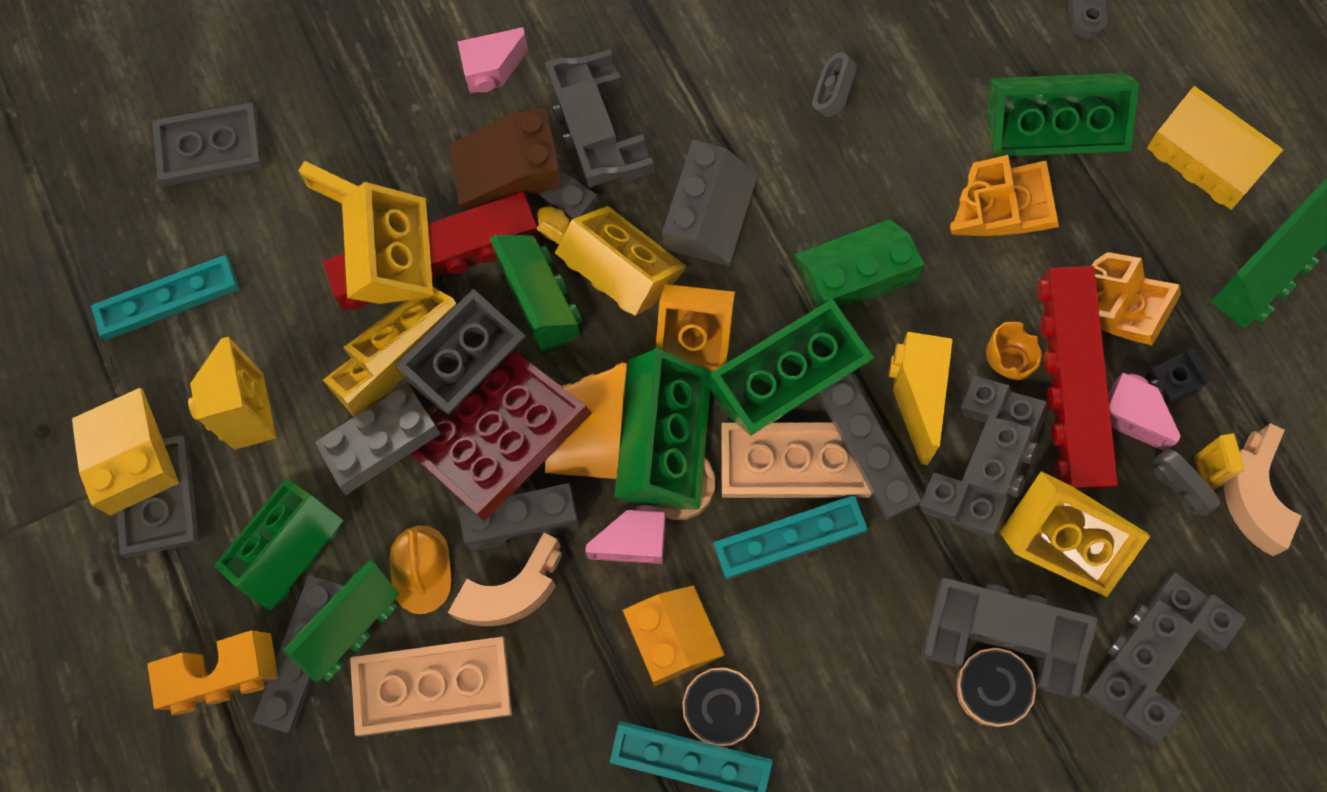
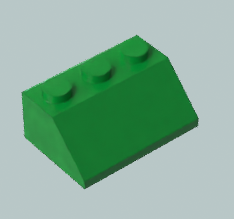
M891 219L794 254V260L816 308L833 299L839 309L842 310L917 282L924 267V263L910 234Z
M495 235L491 237L490 241L499 266L541 353L544 354L581 337L578 324L583 323L576 305L574 303L568 305L563 296L568 291L561 275L553 276L549 265L553 264V260L546 245L544 244L539 247L534 235Z
M285 478L216 562L214 567L236 588L271 612L276 604L285 600L290 592L291 585L299 575L310 569L316 554L324 544L334 539L340 524L344 520L312 495Z
M369 560L361 566L280 652L314 683L318 682L322 677L328 682L344 665L339 660L349 648L356 652L371 636L366 631L376 619L383 623L397 608L393 601L399 595L398 591L377 565Z

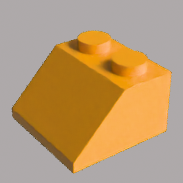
M664 284L659 301L656 349H660L712 372L725 365L728 357L735 292Z
M694 585L655 595L623 609L624 616L654 687L724 656Z

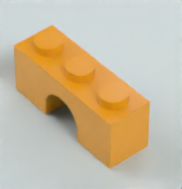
M251 630L216 641L219 658L216 668L210 675L206 672L203 655L178 653L147 663L154 709L171 710V715H181L195 711V704L206 701L207 705L230 700V693L241 691V694H248L265 689L264 683L279 678L271 633Z

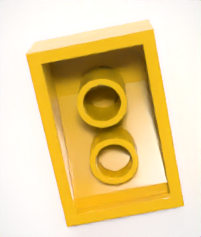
M907 332L903 344H896L894 356H891L888 377L894 378L893 392L921 465H928L940 446L953 339Z
M138 388L72 418L79 473L91 506L111 516L180 484L142 388Z
M1042 471L1000 531V534L1014 554L1105 597H1108L1150 538V535L1076 488Z

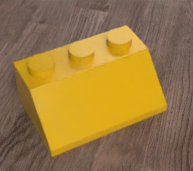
M1196 86L1189 91L1157 131L1147 147L1158 160L1168 163L1180 172L1187 181L1198 185L1210 194L1214 201L1225 205L1230 210L1234 208L1284 150Z
M368 182L362 183L342 199L347 298L376 304L430 298L433 296L426 198Z
M609 206L572 219L555 251V254L563 259L570 269L581 273L591 281L594 288L605 292L618 302V306L622 310L632 313L634 316L652 308L660 299L664 284L672 285L687 267Z
M230 337L221 338L190 383L193 397L188 399V405L192 417L200 421L208 431L211 430L218 436L220 441L223 440L234 450L276 439L264 373Z

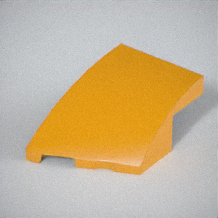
M1005 155L973 163L968 175L967 187L963 189L961 194L960 206L954 222H951L950 230L952 235L994 236L1058 228L1059 224L1047 162L1041 161L1011 168L1009 156Z
M1107 252L1096 259L1091 265L1095 268L1101 330L1152 346L1181 296L1180 285L1145 278L1142 258Z
M627 363L617 364L613 369L595 376L592 374L582 378L579 382L574 384L568 383L562 386L583 402L592 414L545 460V473L616 479L626 394Z

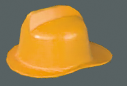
M418 525L406 529L397 536L390 552L391 581L393 587L399 593L396 598L397 602L402 608L414 614H427L436 611L446 602L451 592L452 578L449 548L446 539L438 530L430 526Z

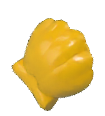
M553 206L539 208L537 211L538 222L536 223V229L548 240L560 244L570 224L569 218L562 209L554 208Z

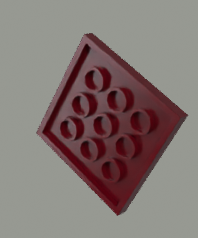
M513 350L450 415L435 405L427 411L440 435L412 452L411 455L484 522L592 413L583 402Z

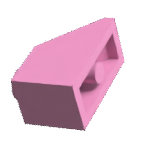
M523 27L457 41L470 93H485L494 88L502 87L528 53Z
M1122 373L1112 384L1108 393L1111 428L1162 451L1170 449L1178 443L1181 435L1159 389L1148 384V381L1139 375Z
M647 505L636 506V510H626L586 544L588 559L663 564L665 512H658L657 507Z

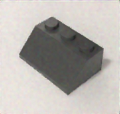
M692 140L662 231L663 248L730 267L758 178V172L726 148Z
M473 289L396 364V367L403 378L420 394L450 415L526 338V335Z

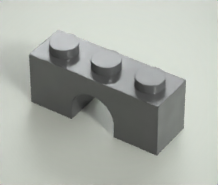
M569 483L511 495L484 522L466 505L458 507L464 544L471 552L507 545L508 539L522 534L546 533L554 535L580 529L574 496Z

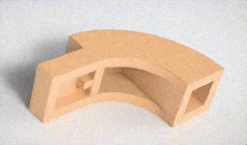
M1270 423L1259 432L1253 431L1248 437L1244 449L1240 450L1245 471L1224 484V493L1230 514L1242 533L1258 548L1271 556H1275L1289 548L1302 515L1285 507L1275 496L1271 488L1269 469L1285 430Z
M543 533L524 569L516 578L508 583L498 586H483L466 579L448 613L461 622L487 627L510 624L528 616L547 600L556 587L553 580L545 575L547 571L552 573L561 559L562 553L559 552L561 546L558 540Z

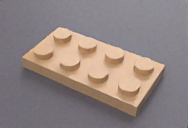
M721 423L722 498H847L855 495V498H870L872 494L833 423H771L752 436L745 432L737 423Z
M503 636L350 657L355 736L360 737L512 716L506 646Z

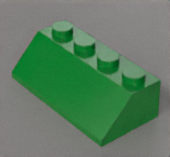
M1127 73L991 78L987 112L992 155L994 157H1001L1005 155L1026 156L1131 151L1139 83Z
M1327 178L1210 301L1243 329L1254 320L1261 324L1276 308L1271 302L1277 296L1283 300L1297 286L1298 283L1293 278L1298 273L1305 276L1319 262L1320 259L1315 254L1320 249L1325 253L1327 252Z
M831 299L711 372L708 387L726 414L752 436L871 362L874 357L834 300Z
M654 349L629 359L614 497L640 506L700 509L710 398L708 381L712 371L660 349Z

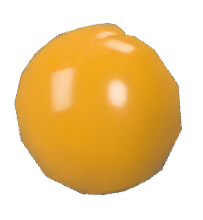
M1004 322L994 330L986 347V357L991 368L1009 380L1027 379L1039 368L1043 356L1038 344V337L1027 334L1023 328L1024 324L1021 322Z

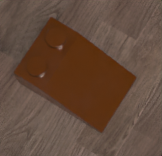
M546 107L511 114L449 144L460 208L491 203L522 191L526 196L563 188Z

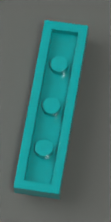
M226 255L95 303L91 305L99 335L106 341L240 289L230 260Z
M855 495L713 542V547L726 581L864 534L868 529Z
M622 721L619 722L609 762L721 792H766L772 767V759Z

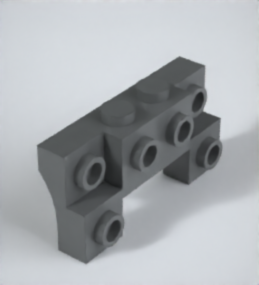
M611 49L584 57H560L545 62L547 74L558 104L552 106L558 125L565 124L567 133L563 134L567 151L569 154L575 153L588 187L620 178L621 182L625 183L653 174L654 162L647 153L643 134L617 142L615 132L601 98V94L622 88L621 76L615 69Z
M974 376L961 405V410L964 417L985 422V426L962 481L933 472L920 507L926 515L953 523L980 537L996 542L1014 497L1019 498L1023 492L1026 480L1025 476H1023L1027 464L1032 465L1036 459L1039 444L1036 441L1047 416L1048 406L1046 401L1011 392L1009 385Z
M1174 572L1167 576L1146 606L1142 603L1132 613L1128 620L1132 624L1131 628L1125 636L1120 633L1111 642L1106 650L1110 657L1082 695L1098 708L1126 724L1149 743H1160L1182 711L1155 691L1194 635L1218 652L1227 648L1247 618L1216 595H1205Z
M943 577L938 583L932 616L928 621L920 658L959 668L963 665L967 641L971 639L1040 658L1035 684L1036 689L1074 699L1080 697L1085 665L1094 638L1097 618L1047 605L1048 600L1043 597L1024 595V598L1009 595V589L1001 586L986 585V588Z

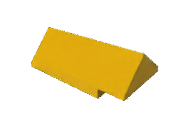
M434 287L433 296L430 298L404 301L343 347L351 359L324 378V383L352 416L355 417L360 412L377 403L403 379L396 364L457 305L452 297Z

